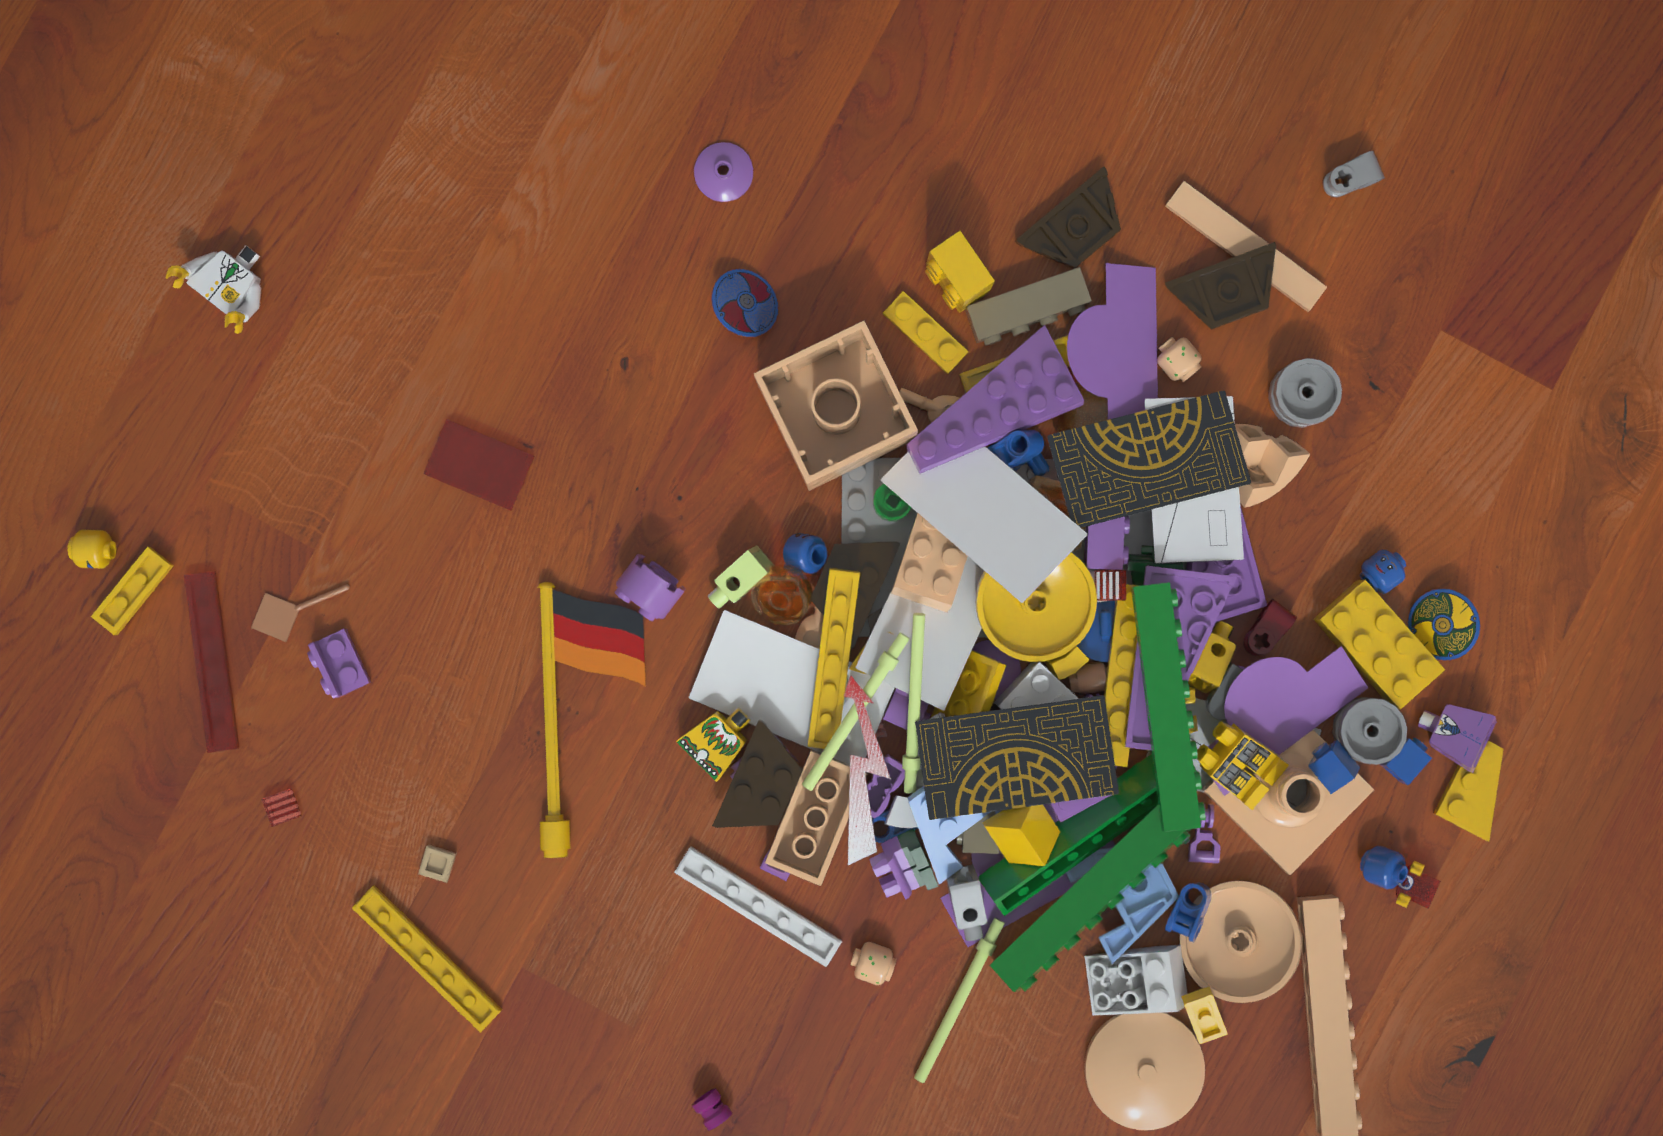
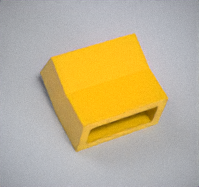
M1076 646L1061 657L1045 661L1048 670L1060 681L1076 673L1089 659Z

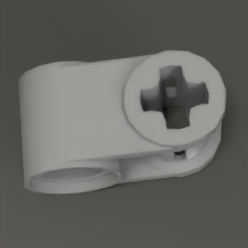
M1374 151L1364 153L1328 173L1323 179V189L1326 194L1331 197H1341L1384 179L1385 176ZM1335 179H1343L1344 184L1337 185Z

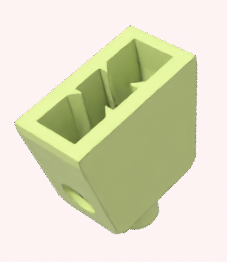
M758 546L747 550L714 580L718 586L708 594V598L719 609L729 600L735 603L776 569V566ZM734 577L739 579L740 586L735 585Z

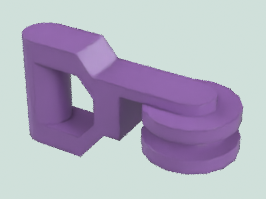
M1204 804L1206 820L1201 821V827H1204L1206 822L1207 827L1212 828L1214 823V805L1208 804L1206 809ZM1196 828L1195 837L1189 842L1188 862L1219 863L1220 844L1212 837L1211 831ZM1202 840L1210 841L1213 843L1212 851L1196 850L1197 844Z

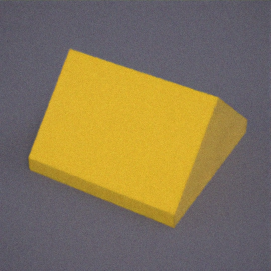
M1044 805L1002 810L982 822L1008 863L1045 866L1060 834V830Z

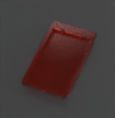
M446 419L432 455L428 459L424 474L512 511L520 490L525 484L524 481L535 456Z

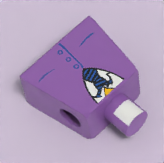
M1447 704L1441 717L1425 710L1420 718L1418 727L1433 733L1429 741L1432 748L1473 773L1497 721L1493 715Z

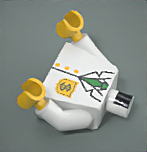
M246 245L236 258H233L223 250L211 252L197 257L181 267L177 265L171 266L167 271L166 279L170 276H177L179 278L174 281V288H180L183 285L184 278L189 279L186 282L189 286L226 314L225 328L230 323H237L235 325V333L237 334L242 332L243 322H247L260 307L261 287L259 284L261 279L250 271L260 256Z

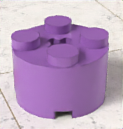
M637 554L616 582L618 588L615 594L627 603L633 601L640 607L639 613L648 620L653 621L655 618L664 619L686 589L684 586L677 588L676 584L679 581L659 564L651 561L648 565L642 562L645 556Z

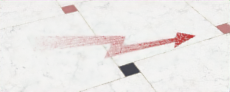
M850 676L844 697L854 699L869 759L850 755L848 865L877 852L865 772L891 779L864 702H873L852 676Z

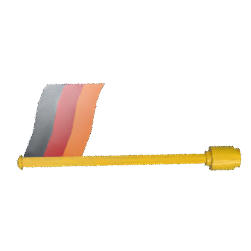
M543 582L537 588H540L548 815H545V821L539 822L540 850L544 851V858L568 857V849L571 848L570 820H563V814H560L555 661L586 672L624 677L646 687L643 615L634 610L618 605L582 600L552 589L555 588V585L551 582Z

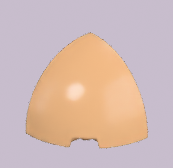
M1235 424L1251 479V484L1239 487L1240 503L1244 508L1250 507L1275 495L1298 474L1310 453L1283 435H1280L1279 438H1274L1266 435L1262 431V427Z

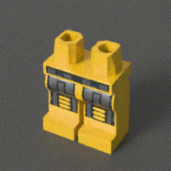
M1221 721L1213 729L1212 735L1219 740L1214 748L1211 749L1203 744L1197 749L1199 766L1212 779L1253 810L1269 791V788L1245 767L1247 766L1264 781L1273 786L1289 764L1276 752L1234 723L1230 726Z

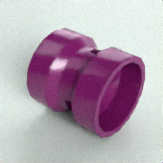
M716 1088L703 1094L691 1105L695 1112L701 1114L704 1118L703 1124L708 1131L722 1124L733 1114L728 1105H724L721 1102V1095Z

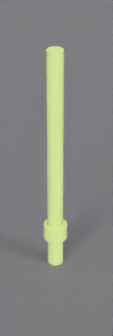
M923 613L913 614L906 754L903 755L902 769L905 770V793L916 792L917 770H920L921 764L920 756L918 755L915 722L920 721L925 614Z
M899 632L888 651H884L878 659V667L863 688V691L870 699L889 670L893 671L899 660L897 658L910 639L905 634ZM855 702L802 783L808 790H813L859 719Z
M994 917L985 937L979 940L976 946L978 951L914 1076L917 1081L925 1083L988 956H992L997 947L995 942L1005 924L1000 919Z

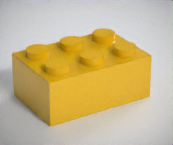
M961 231L929 252L926 262L927 270L925 272L934 285L940 284L944 290L942 297L951 310L956 308L961 313L967 306L974 304L990 292L995 280Z

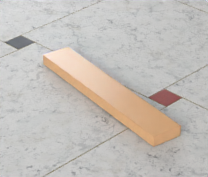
M1183 181L1165 205L1166 208L1233 257L1269 244L1185 181ZM1276 249L1271 285L1309 312L1327 286Z

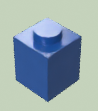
M1415 737L1412 740L1406 738L1401 752L1391 761L1380 765L1400 783L1409 785L1432 758L1425 753L1428 748Z
M1338 740L1330 745L1325 742L1318 746L1312 752L1313 758L1308 765L1330 794L1355 779L1360 769L1359 765Z

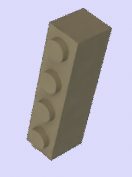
M1079 267L966 307L965 312L976 343L984 341L985 346L1001 341V335L1012 332L1013 336L1028 332L1030 331L1029 325L1040 322L1041 326L1058 321V315L1067 312L1069 317L1080 314L1086 310L1085 306L1089 305L1092 300Z

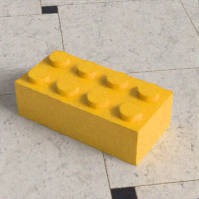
M1366 580L1355 581L1313 619L1338 648L1342 646L1353 665L1381 697L1399 710L1445 671L1442 665Z

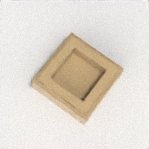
M428 844L418 874L447 883L457 853Z

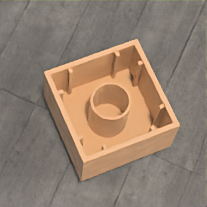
M865 321L754 373L757 385L809 491L909 443L918 434V429Z

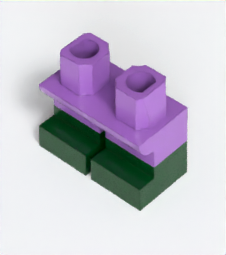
M910 829L881 843L884 852L869 859L876 877L891 871L893 872L879 879L886 897L902 892L904 898L907 899L911 896L914 889L925 885L927 890L939 886L914 829Z

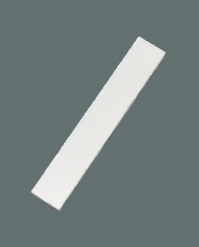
M690 846L674 872L827 967L842 943L841 939Z

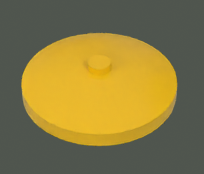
M1071 552L1023 603L984 571L976 591V613L983 632L1000 651L1022 661L1043 662L1067 654L1085 638L1095 618L1097 593L1089 570Z

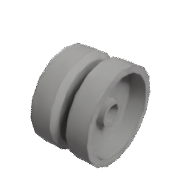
M1306 358L1295 361L1276 373L1270 383L1268 398L1271 409L1279 420L1289 426L1303 428L1323 422L1334 414L1341 401L1342 387L1338 375L1331 366L1321 360ZM1302 389L1304 392L1309 393V397L1306 398L1302 395Z
M1359 697L1338 710L1333 720L1332 734L1334 740H1338L1355 761L1378 765L1391 761L1401 752L1406 742L1407 726L1404 716L1393 704L1382 699ZM1372 726L1373 732H1368L1367 734V728Z

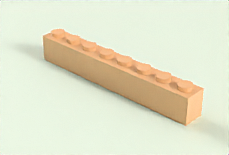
M1332 894L1297 897L1298 920L1302 935L1301 956L1316 1135L1358 1136V1130L1362 1129V1118L1360 1111H1356L1355 1101L1360 1098L1358 1082L1354 1081L1353 1070L1357 1069V1058L1355 1052L1351 1051L1350 1041L1354 1039L1355 1032L1353 1022L1349 1021L1348 1010L1352 1009V998L1350 992L1346 991L1345 980H1349L1350 972L1347 961L1344 962L1343 950L1347 949L1346 934L1341 932L1340 922L1345 917L1344 906L1342 902H1339V898Z

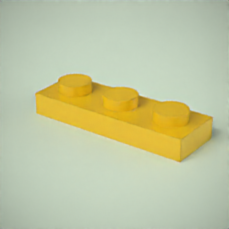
M904 291L883 312V315L947 374L968 353L956 339Z
M147 547L91 617L110 633L118 635L174 565L153 548Z

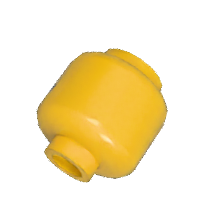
M79 530L74 537L70 538L68 543L69 558L80 568L103 569L116 556V543L112 541L111 536L106 531Z

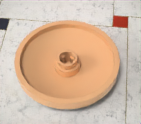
M1231 881L1210 888L1212 894L1211 902L1204 916V922L1197 939L1193 943L1189 941V937L1180 934L1182 959L1189 974L1201 988L1210 986L1213 996L1229 1002H1255L1275 994L1292 978L1301 958L1302 935L1293 910L1276 892L1257 883ZM1202 894L1193 902L1194 904L1199 905L1202 902Z
M1166 1012L1117 1014L1107 1020L1092 1037L1085 1056L1084 1072L1086 1084L1094 1102L1107 1117L1131 1129L1154 1130L1175 1123L1194 1106L1203 1088L1205 1062L1201 1047L1193 1033L1174 1016Z

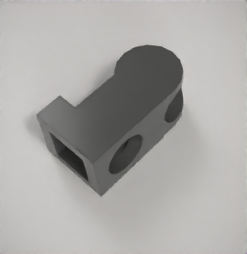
M1231 662L1228 665L1220 687L1212 689L1206 699L1207 711L1219 720H1226L1224 705L1227 692L1236 677L1243 671V669Z

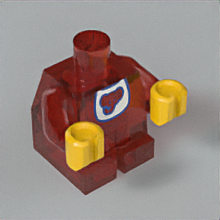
M1414 861L1412 865L1407 867L1408 874L1404 882L1399 883L1396 888V904L1407 908L1411 900L1429 909L1441 881L1423 874L1425 865Z

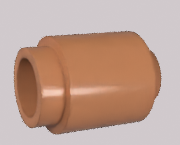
M1103 662L1085 664L1076 673L1069 676L1071 692H1079V695L1105 691L1108 667H1104Z

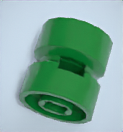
M882 484L876 490L873 497L875 513L886 521L895 522L903 519L911 509L904 500L885 484Z

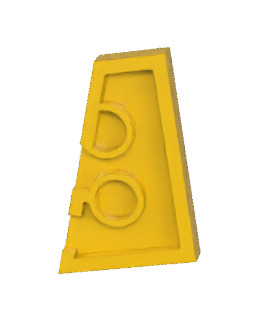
M1488 741L1473 773L1458 765L1433 814L1489 842L1503 748Z

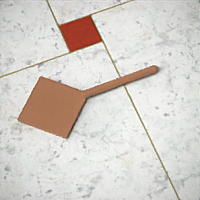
M348 584L299 605L265 593L251 628L287 642L300 610L350 589V586Z

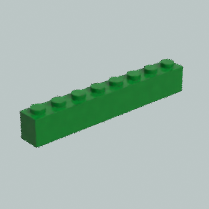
M1170 582L1135 586L1131 588L1161 828L1163 832L1201 828V821L1206 820L1204 803L1198 802L1197 790H1201L1202 785L1200 772H1194L1193 759H1198L1196 741H1190L1189 729L1194 728L1192 711L1186 710L1185 698H1190L1188 680H1182L1181 668L1186 667L1184 649H1178L1177 637H1182L1180 619L1174 618L1173 607L1178 606L1176 588L1171 589Z
M1152 754L1133 765L1131 769L1117 778L1119 794L1111 795L1062 822L1059 820L1055 822L1060 830V834L1045 866L1008 863L1006 858H1004L994 866L989 867L978 877L980 883L1004 916L1144 818L1158 805Z
M1157 805L989 966L1013 992L1020 991L1021 989L1024 992L1029 990L1038 981L1035 976L1042 969L1046 972L1050 970L1060 960L1057 955L1064 948L1067 951L1071 950L1081 940L1078 935L1086 927L1092 930L1103 919L1100 914L1107 907L1113 910L1125 898L1122 893L1129 886L1135 889L1146 879L1144 872L1151 866L1154 868L1160 866L1168 858V855L1165 853L1173 845L1178 848L1191 836L1187 832L1190 829L1163 832L1159 805Z

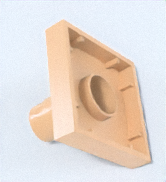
M1314 730L1310 731L1279 755L1289 766L1273 786L1254 773L1269 788V791L1253 810L1231 792L1224 796L1212 778L1201 789L1289 875L1374 791L1357 773L1355 779L1330 794L1308 767L1313 758L1312 752L1318 746L1325 743ZM1305 779L1307 785L1306 796L1299 806L1292 809L1287 802V790L1294 781Z

